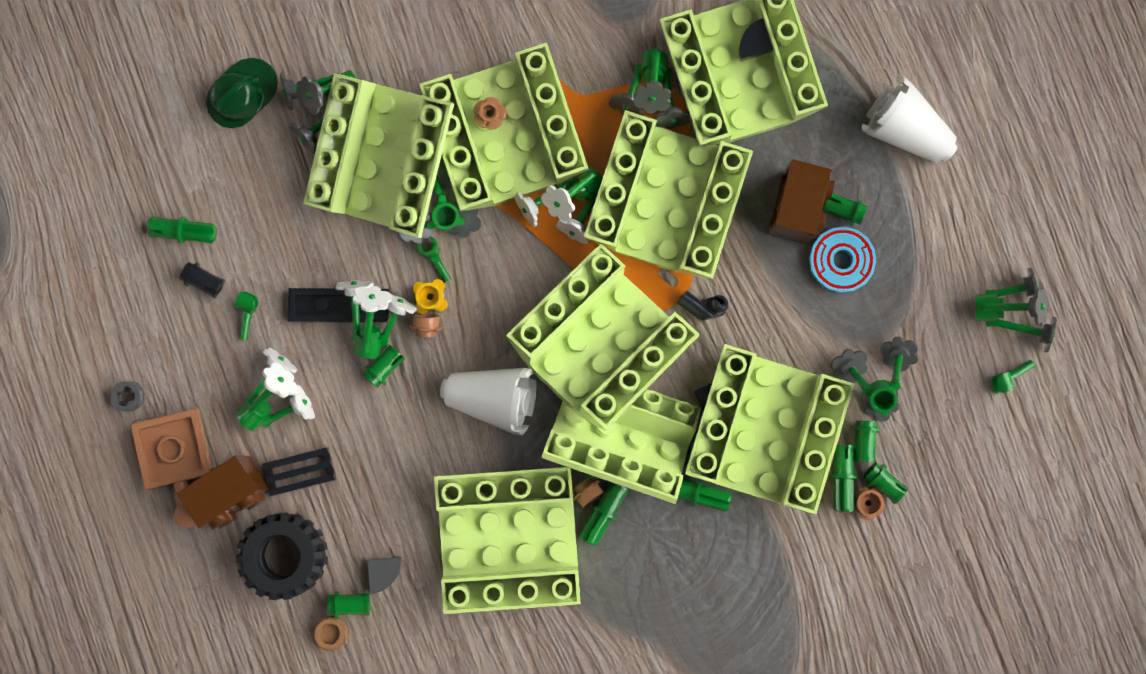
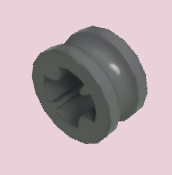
M120 382L113 387L110 399L116 409L120 411H134L143 404L145 393L138 383ZM131 388L130 394H135L134 401H128L127 405H124L125 399H120V394Z

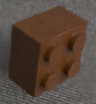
M795 159L790 161L783 171L768 235L807 244L813 237H817L818 232H822L827 213L822 212V208L826 200H830L835 185V180L830 179L832 169Z
M235 455L176 494L198 529L210 527L211 530H214L217 527L221 529L236 520L235 513L237 511L251 510L266 500L263 494L267 493L270 489L250 456Z

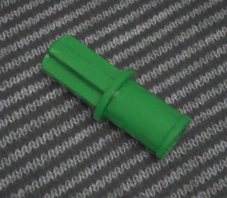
M152 216L148 222V230H153L148 232L151 238L175 239L178 243H184L186 240L213 243L216 240L217 228L212 223L188 221L186 217H180L178 220Z
M837 445L833 456V475H830V479L833 480L834 510L836 512H852L854 510V480L857 479L853 472L854 445Z
M685 479L682 480L678 499L692 502L694 507L696 504L724 512L728 510L732 498L730 492L702 485L701 480H698V483Z
M610 482L597 506H592L594 511L580 533V538L592 546L598 544L611 520H616L614 515L630 490Z

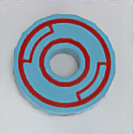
M849 227L831 228L818 237L811 246L808 261L810 272L814 279L826 290L840 294L853 292L868 282L874 273L876 255L870 240L860 231ZM843 251L850 256L851 264L847 269H840L835 266L833 258L836 252Z

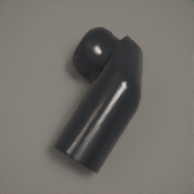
M687 290L677 301L681 307L701 321L721 317L729 306L728 300L723 295H715L714 297L699 300Z

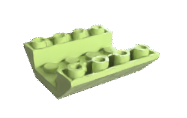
M742 0L697 15H693L692 9L659 20L699 146L720 144L721 141L731 143L792 124L828 107L794 0ZM763 18L773 47L772 52L740 62L739 46L744 32L752 23Z
M547 42L516 52V60L455 80L452 74H448L419 84L423 96L454 103L442 156L460 211L497 206L515 200L516 193L518 192L525 197L546 190L550 185L558 186L589 170ZM487 97L497 98L506 109V118L502 121L501 126L494 130L481 128L474 120L475 114L473 109L475 104L480 100L484 101ZM491 110L487 111L486 113L487 116H491L493 114Z
M334 73L303 204L329 212L347 214L388 226L390 230L421 238L454 103Z
M625 110L584 238L598 245L603 244L608 250L670 271L713 279L753 151L721 141L719 146H699L698 139L657 127V120Z
M600 244L506 335V338L528 368L532 369L533 373L578 416L606 431L700 334L676 312L670 317L623 275L625 265L603 244Z
M724 344L685 474L778 504L817 514L855 384L825 374L816 375L757 357L756 353Z
M646 389L604 431L578 416L562 401L541 458L676 504L684 476L681 475L688 447L697 427L701 407Z
M557 467L434 476L443 577L441 579L443 614L581 604L571 468Z

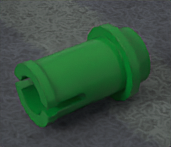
M833 192L830 200L826 201L823 212L849 220L852 226L854 223L861 225L868 206L863 205L862 200L855 202Z
M389 344L387 349L370 367L368 365L365 367L367 370L363 373V376L378 388L381 384H386L385 379L405 358Z
M856 420V427H853V430L856 431L854 461L876 462V432L880 431V428H876L877 421Z
M877 462L873 463L863 476L867 480L866 484L869 487L874 486L889 498L893 504H896L904 497L908 487L886 471V465H879Z
M335 591V595H328V615H335V619H339V615L370 614V593L339 595V591Z

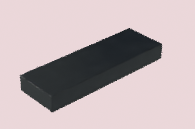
M289 288L288 322L352 323L351 296L344 295V290H336V288ZM381 289V291L390 293L389 289ZM359 305L360 323H365L366 311L362 310L361 305ZM387 308L375 311L373 323H387L390 310Z

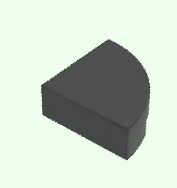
M402 557L367 560L370 594L385 590L396 580L402 567Z

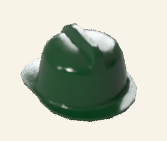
M242 59L216 79L208 91L206 100L207 110L213 121L222 127L232 129L242 127L251 121L276 94L278 86L277 75L271 65L261 59Z

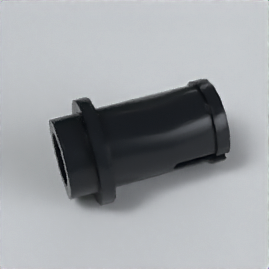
M188 262L179 277L180 280L184 281L185 286L192 285L213 298H217L225 283L223 278H219L200 268V264L197 262L194 264Z

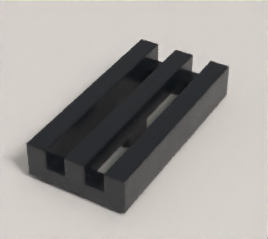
M329 447L262 464L263 470L266 473L265 479L270 489L268 490L270 496L337 480ZM324 456L325 462L278 474L273 473V468ZM327 468L328 475L277 488L276 481Z

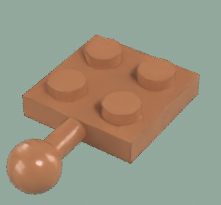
M196 408L131 424L145 490L173 484L176 494L188 486L187 480L202 477L213 470L199 409ZM176 494L178 503L174 510L176 524L182 528L196 526Z

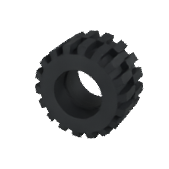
M278 513L258 519L253 523L252 527L245 530L243 533L245 538L240 540L237 546L241 551L239 555H236V563H241L242 569L238 570L240 577H246L247 582L244 584L249 589H256V595L260 597L269 596V600L291 599L311 589L316 584V581L322 577L324 570H322L323 566L327 564L328 557L325 556V550L328 548L327 543L322 542L321 536L323 534L321 530H316L313 527L315 523L311 520H305L299 514ZM276 536L291 538L299 548L300 563L297 570L291 575H277L266 563V547L269 541Z

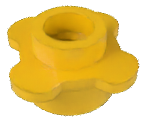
M435 279L432 283L417 282L414 284L413 292L416 294L418 313L426 314L430 310H437L439 312L446 310L448 302L444 299L443 292L446 286L442 280ZM430 293L433 294L432 300L427 298V295Z

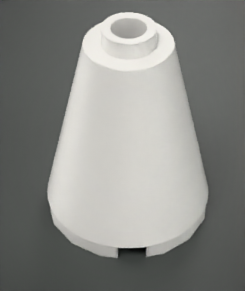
M904 76L898 77L896 81L900 84L894 89L888 86L869 109L866 116L871 120L868 126L862 124V131L933 163H938L941 160L946 162L957 149V145H955L956 136L911 81Z
M528 368L451 373L448 379L442 381L440 397L444 399L445 405L514 435H524L529 425H523L525 416L532 417L537 383L535 379H530V375L534 373L532 369Z

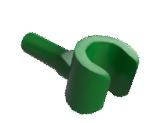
M429 236L434 244L433 249L425 252L418 243V250L425 259L430 260L434 264L445 283L451 277L441 262L439 256L440 247L437 241Z
M246 291L240 292L235 301V307L244 311L239 335L241 340H247L250 319L259 304L258 298Z
M1029 360L1014 370L1012 369L1009 372L993 376L992 384L995 394L1014 390L1015 387L1012 379L1034 368L1035 363Z

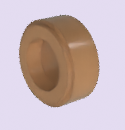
M335 616L324 617L314 627L313 638L315 643L325 651L339 649L348 638L347 624L341 618L335 619Z

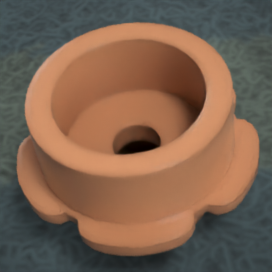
M487 97L484 101H478L473 109L475 114L474 120L481 128L497 129L506 118L505 106L501 105L499 100L494 97ZM491 110L493 114L491 116H487V111Z
M436 314L413 315V325L409 326L411 330H416V336L435 337L436 331H440L443 328L440 325V316Z
M590 478L584 480L573 489L576 493L573 501H577L582 508L594 502L604 493L599 486L601 482L596 480L593 483Z
M862 487L856 491L853 511L859 513L862 519L872 520L875 516L883 513L885 503L883 494L878 489ZM867 500L871 501L870 506H866L865 502Z

